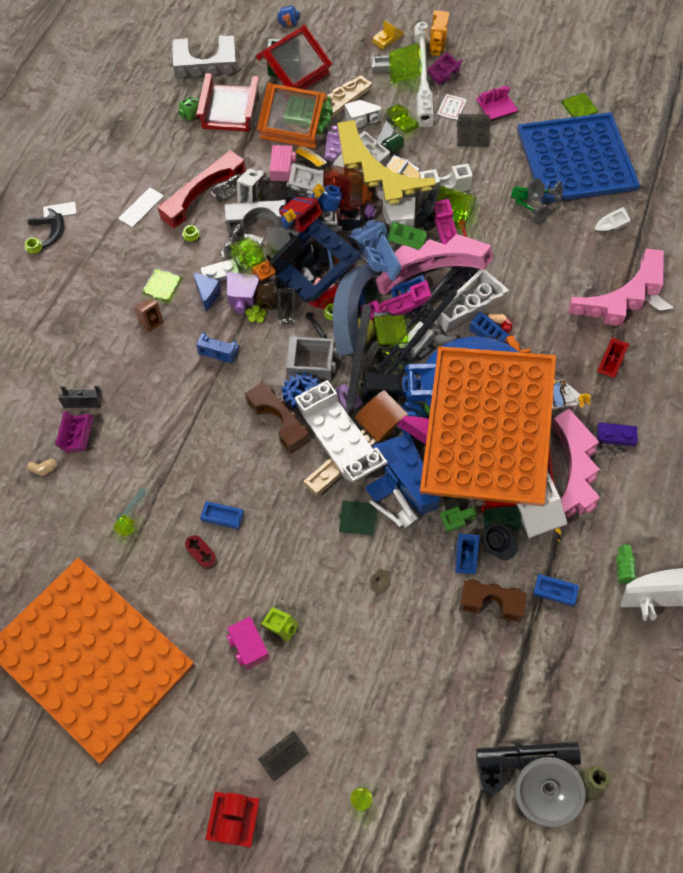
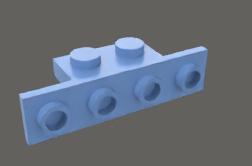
M381 234L376 249L366 246L363 253L372 270L387 272L390 280L394 281L396 276L400 274L401 264L386 236Z

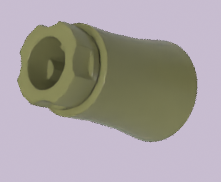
M594 765L578 771L585 786L586 800L598 799L609 787L611 776L603 766Z

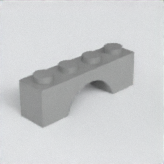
M284 200L225 204L227 231L245 230L251 221L260 218L269 219L277 226H283L279 208L281 205H284Z

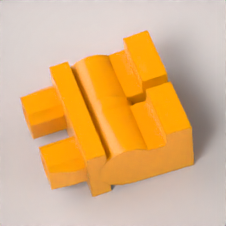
M434 10L429 46L431 55L440 56L441 52L444 53L449 12Z

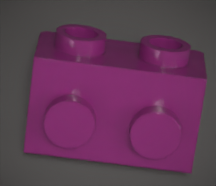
M447 51L428 68L427 73L438 85L443 81L446 83L452 77V73L456 74L461 69L460 64L463 60L460 59L457 62Z
M68 411L63 412L55 445L66 453L85 451L94 417L90 414L73 416Z

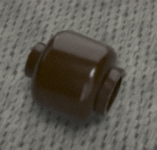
M265 282L259 285L256 293V302L259 307L270 310L277 306L280 296L279 288L272 282Z

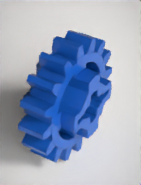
M297 372L296 377L290 375L289 381L285 380L282 387L283 400H286V405L291 404L292 409L298 407L295 397L321 384L319 379H313V374L306 376V372H303L301 376Z

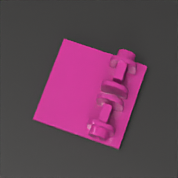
M504 85L498 89H491L490 91L482 92L479 97H476L477 102L489 120L518 112V109L508 95L510 92L509 86L506 87Z

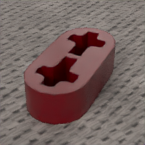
M192 535L186 539L185 548L190 556L203 569H212L217 563L216 555L212 549L197 535ZM192 542L198 543L199 551L194 547L191 548ZM205 554L206 557H210L211 562H204L202 555Z

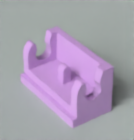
M332 126V130L338 132L337 126ZM328 131L324 159L335 162L342 153L339 134Z

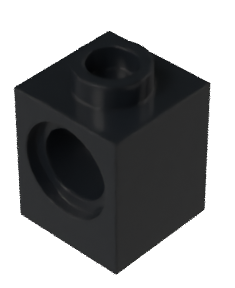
M340 205L339 226H342V230L352 231L360 228V224L364 222L361 206Z

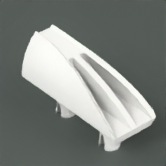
M683 568L650 573L628 583L620 607H640L643 620L646 621L649 615L651 621L657 618L654 607L683 606Z

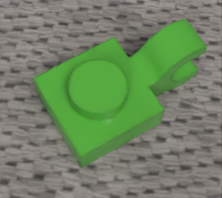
M458 506L441 512L440 518L446 532L449 533L466 527L465 521L476 519L475 515L477 513L474 507L460 511Z

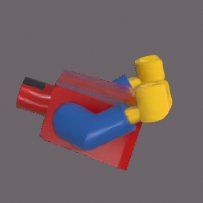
M320 183L312 189L314 193L311 197H296L287 205L280 206L279 213L282 217L281 223L284 229H293L301 233L323 214L318 201L325 189Z

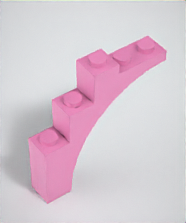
M458 234L446 245L430 239L420 250L402 245L395 251V255L401 264L400 274L396 276L394 281H391L387 272H383L376 279L379 292L386 295L394 286L405 279L430 269L446 266H465L484 270L494 259L492 247L489 244Z
M645 249L641 259L640 270L630 282L620 289L605 295L587 298L572 297L568 313L596 318L603 317V324L622 326L626 317V309L640 310L645 301V294L659 295L663 286L664 251Z
M567 409L554 418L551 427L559 437L568 461V483L566 491L561 498L565 517L570 518L576 512L580 515L586 512L589 514L598 507L597 503L600 497L590 485L597 480L596 476L600 469L590 459L597 452L596 448L599 441L574 413Z

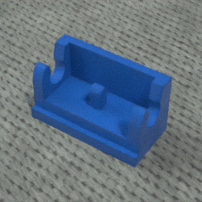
M205 332L201 334L196 343L198 354L233 363L239 349L237 341H233L230 344L209 338Z

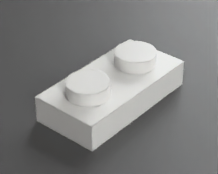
M234 259L201 268L202 275L219 282L227 280V272L239 273Z

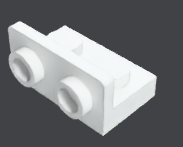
M293 163L286 187H291V191L300 192L301 190L307 192V195L312 196L314 193L312 189L318 183L322 186L324 185L326 172Z

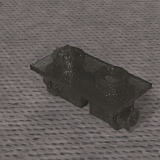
M235 174V176L228 179V182L224 181L214 185L210 193L219 203L237 193V180L242 175Z

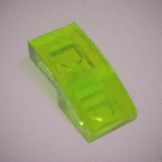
M397 104L386 109V113L394 124L405 134L419 128L418 121L410 117L408 109L402 105Z

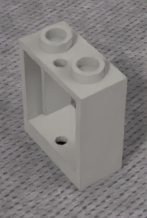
M290 336L286 364L287 377L290 375L296 377L297 372L301 376L303 372H306V376L313 374V379L331 380V375L336 370V362H333V357L337 358V348L334 346V339ZM298 350L328 352L327 368L296 366Z

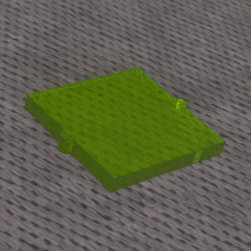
M585 93L572 95L570 98L561 101L572 117L598 113V109Z
M155 268L142 293L154 297V299L169 302L182 277L172 274L170 271L165 272Z
M374 316L378 345L391 344L395 346V344H408L404 316Z

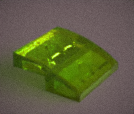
M419 43L389 52L392 83L421 75L422 62L420 60Z

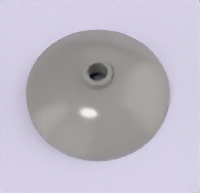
M545 757L530 762L518 775L515 786L516 800L521 811L531 821L542 826L557 827L571 822L579 815L585 803L586 791L580 774L572 765L558 758ZM547 783L553 784L552 788H546L545 785Z

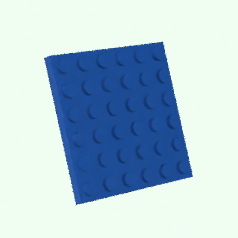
M611 112L518 124L517 131L533 179H541V182L545 184V189L555 188L557 182L562 181L563 196L560 201L639 190V181ZM544 193V196L540 198L541 203L555 202L554 195H549V193Z

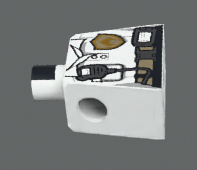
M248 169L237 180L238 203L259 202L264 193V178L266 175L263 171Z

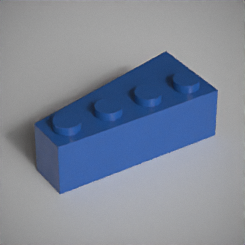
M407 433L373 445V449L377 447L387 461V464L382 466L383 470L385 471L387 466L390 468L399 481L398 488L405 494V498L417 513L423 515L437 510L440 502L438 496L420 494L423 462L410 434Z

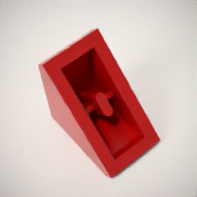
M611 337L597 372L615 378L629 343Z

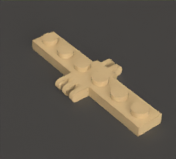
M365 429L361 431L372 448L373 445L378 444ZM330 458L304 480V485L318 497L340 478L342 474Z

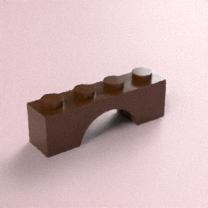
M262 381L245 392L246 402L257 415L272 414L282 421V428L278 432L279 441L290 454H293L309 443V430L304 424L301 425L298 422V418L293 411L289 412L283 399L277 398L274 389Z

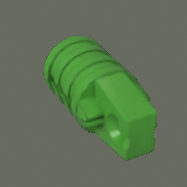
M624 544L618 548V555L616 556L617 579L619 583L628 584L637 579L636 566L631 545Z

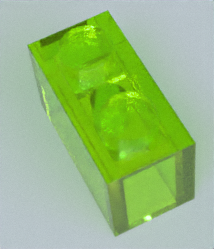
M249 237L230 245L232 250L230 251L231 258L246 269L266 261L260 244Z

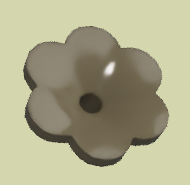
M376 569L375 573L370 576V589L373 592L383 593L385 587L390 585V572L386 569Z

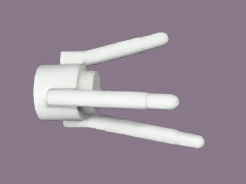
M399 488L393 491L403 507V510L398 513L399 519L373 500H370V504L393 520L399 528L404 526L407 529L418 520Z

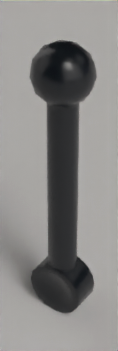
M307 312L306 319L311 321L320 338L327 339V335L322 333L314 321L313 314Z

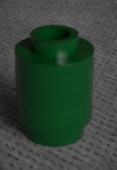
M394 133L384 139L381 145L390 151V155L404 147V138L401 134Z

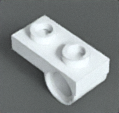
M421 321L400 343V348L408 345L409 341L422 327L423 323ZM429 329L416 346L410 350L411 357H415L422 348H426L431 344L434 339V332Z

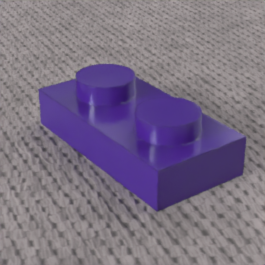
M598 423L597 440L603 444L636 446L637 426Z

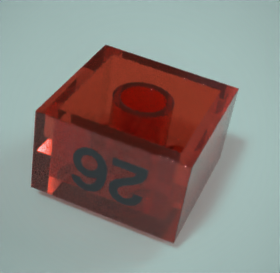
M337 165L323 170V187L334 185L342 193L340 209L351 211L362 206L363 172Z

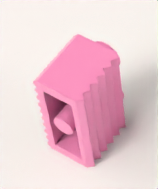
M291 145L272 146L269 171L271 181H289L292 163H296V152H293Z

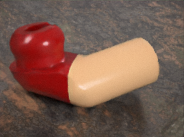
M488 315L493 322L499 323L505 332L509 333L513 328L512 322L505 315Z

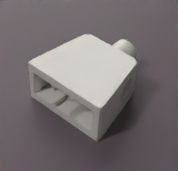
M415 197L402 198V201L395 205H389L383 199L382 211L389 230L392 221L414 227Z

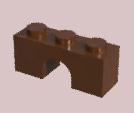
M474 579L464 580L459 610L479 614L482 603L491 600L500 607V619L521 622L524 617L527 593L522 592L519 588L506 589L494 583L486 585Z

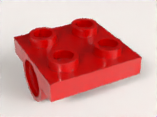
M214 792L205 840L252 848L260 799L237 793Z

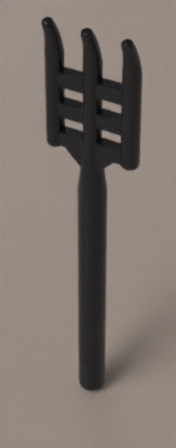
M453 266L432 291V297L420 305L419 310L416 308L412 310L415 315L413 316L410 314L411 311L403 314L396 323L399 324L408 317L411 320L404 329L409 328L414 322L418 324L421 321L424 324L434 312L433 309H430V304L463 266Z
M452 289L406 347L400 348L396 344L378 366L376 373L387 363L391 367L386 374H391L396 370L398 372L397 375L400 378L405 373V366L415 361V358L411 357L410 350L416 346L455 298L457 290ZM396 351L401 353L399 357L394 354ZM391 357L396 360L394 363L389 360ZM404 357L409 360L407 363L402 360ZM399 363L404 366L402 369L397 367Z

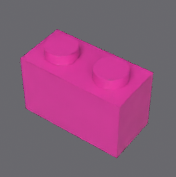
M251 617L227 627L229 635L226 637L231 648L234 646L237 648L238 653L235 656L240 666L245 665L246 670H249L270 659Z

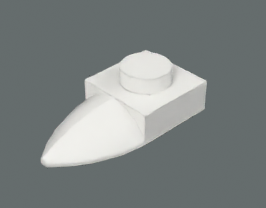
M624 207L604 216L597 223L595 230L608 231L614 229L616 231L631 224V220Z

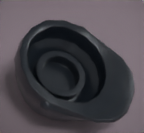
M495 523L489 525L484 530L482 542L487 552L505 561L514 557L518 551V543L509 527Z

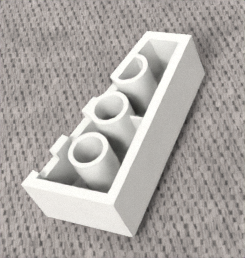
M480 269L457 291L455 298L434 323L446 333L474 318L479 312L483 313L502 303L509 289L485 269Z

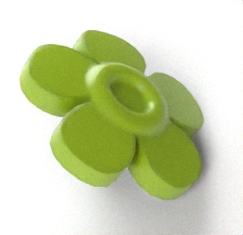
M257 305L252 306V309L248 308L246 310V315L249 316L248 321L254 323L256 320L257 323H262L264 321L263 317L266 316V311L263 309L259 311L260 308Z

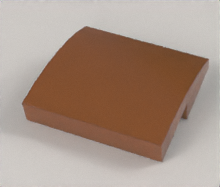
M383 390L357 413L355 419L380 443L394 433L393 429L408 414Z

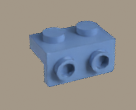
M370 220L363 227L352 230V233L347 235L349 242L358 246L361 254H364L363 251L366 246L375 248L381 234L388 238V232L385 223Z

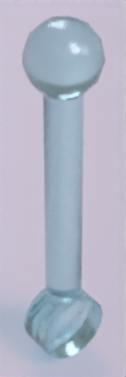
M140 488L138 494L124 512L117 515L119 522L125 521L126 514L142 495H145L146 490L144 488Z

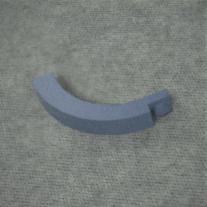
M369 264L350 269L341 279L335 294L333 331L339 356L355 352L359 333L357 321L359 297L366 282L381 273V271L376 272L372 270Z

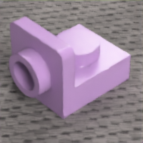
M343 384L335 388L339 403L346 411L349 386L346 387ZM358 393L354 409L363 405Z

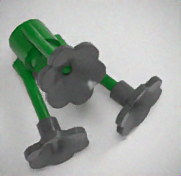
M536 178L529 183V187L515 186L512 189L511 196L512 199L516 200V204L531 210L535 215V224L540 225L541 222L547 219V215L550 212L548 205L544 204L542 207L533 208L523 201L527 200L529 196L534 201H537L544 196V193H549V195H554L556 203H559L563 196L562 181H558L555 188L545 189V184L541 182V179Z

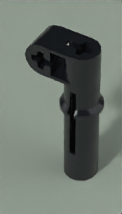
M519 742L515 746L476 748L480 789L488 796L496 795L503 787L502 770L518 769L522 771L527 764L540 758H558L570 765H580L581 755L578 742L521 745ZM554 754V756H540V757H526V758L521 757V758L505 759V757H520V756H531V755ZM498 770V774H493L492 781H496L497 784L491 788L490 784H486L489 774L482 775V771Z

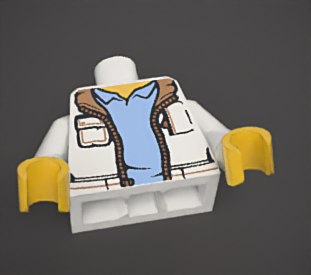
M554 379L551 417L558 416L567 409L574 413L578 404L579 407H584V403L591 405V396L589 394H580L568 385L565 380Z

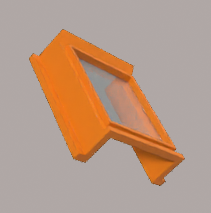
M268 82L257 126L260 139L316 149L315 135L323 102H327L328 95H325V92L320 93Z

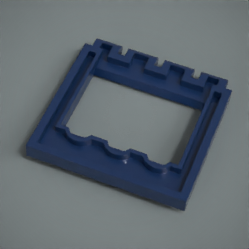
M316 219L303 232L299 233L297 237L303 245L313 237L341 261L316 285L311 283L291 264L281 273L276 268L274 270L278 278L296 294H299L306 303H309L312 300L316 301L361 258V255L324 223Z

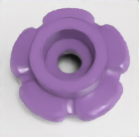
M367 204L364 212V217L367 220L374 217L377 210L374 208L375 204Z

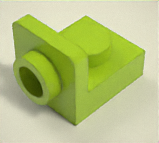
M274 607L270 609L261 623L265 629L280 635L287 642L295 634L299 626L291 615Z

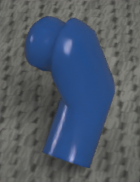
M407 401L401 407L404 411L408 409L419 411L423 418H429L419 404Z

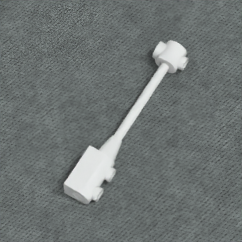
M420 22L414 27L415 43L420 48L421 82L416 97L417 127H433V95L427 82L426 45L430 41V30L426 22ZM427 115L430 116V118L427 120L421 119V117H427Z

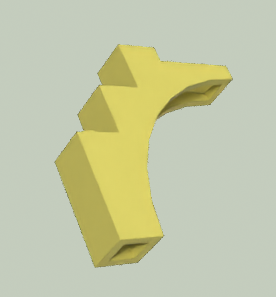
M355 120L337 123L344 168L354 170L361 166L364 186L369 185L370 188L377 187L381 183L385 203L395 205L402 201V193L412 195L415 194V191L420 190L422 192H429L435 187V177H407L393 172L378 162L364 146L358 134Z

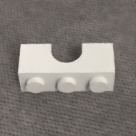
M469 164L452 166L451 173L445 177H438L436 169L419 172V178L435 177L436 185L432 190L434 191L440 186L437 196L471 190L473 175ZM420 190L422 198H427L431 192H422Z

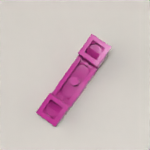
M449 199L435 201L433 208L439 239L445 245L457 234Z
M427 280L411 286V291L382 303H378L376 300L366 304L371 307L370 320L373 322L374 312H390L392 317L385 318H394L424 304L432 297Z

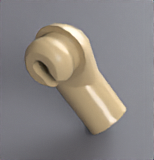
M54 459L46 460L41 464L30 461L27 465V470L40 476H45L55 470L57 462Z

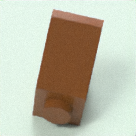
M148 299L134 308L137 319L148 332L164 323L156 300Z

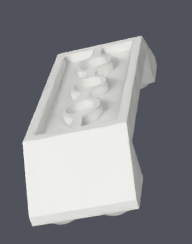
M328 380L295 397L306 423L345 479L353 483L387 464L386 459L378 448L373 449L338 402L337 392Z
M547 471L544 506L517 504L521 513V522L528 538L567 525L561 499Z

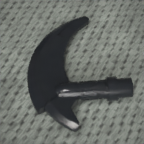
M47 208L49 212L47 217L27 219L28 225L50 224V235L42 243V248L56 242L64 230L62 214L57 213L51 208Z

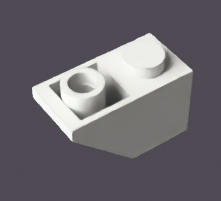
M361 100L345 104V118L347 121L355 120L357 128L381 121L382 108L380 106Z

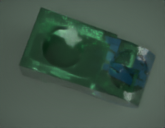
M518 506L484 510V528L486 529L489 525L499 523L512 530H521V515Z

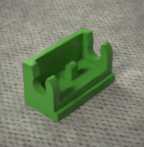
M392 221L387 240L420 250L424 245L427 233L426 231Z

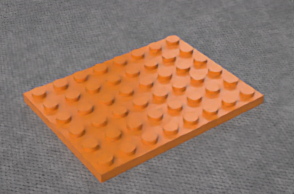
M438 346L420 494L544 506L556 355Z
M79 557L0 632V665L101 765L195 665L191 659Z

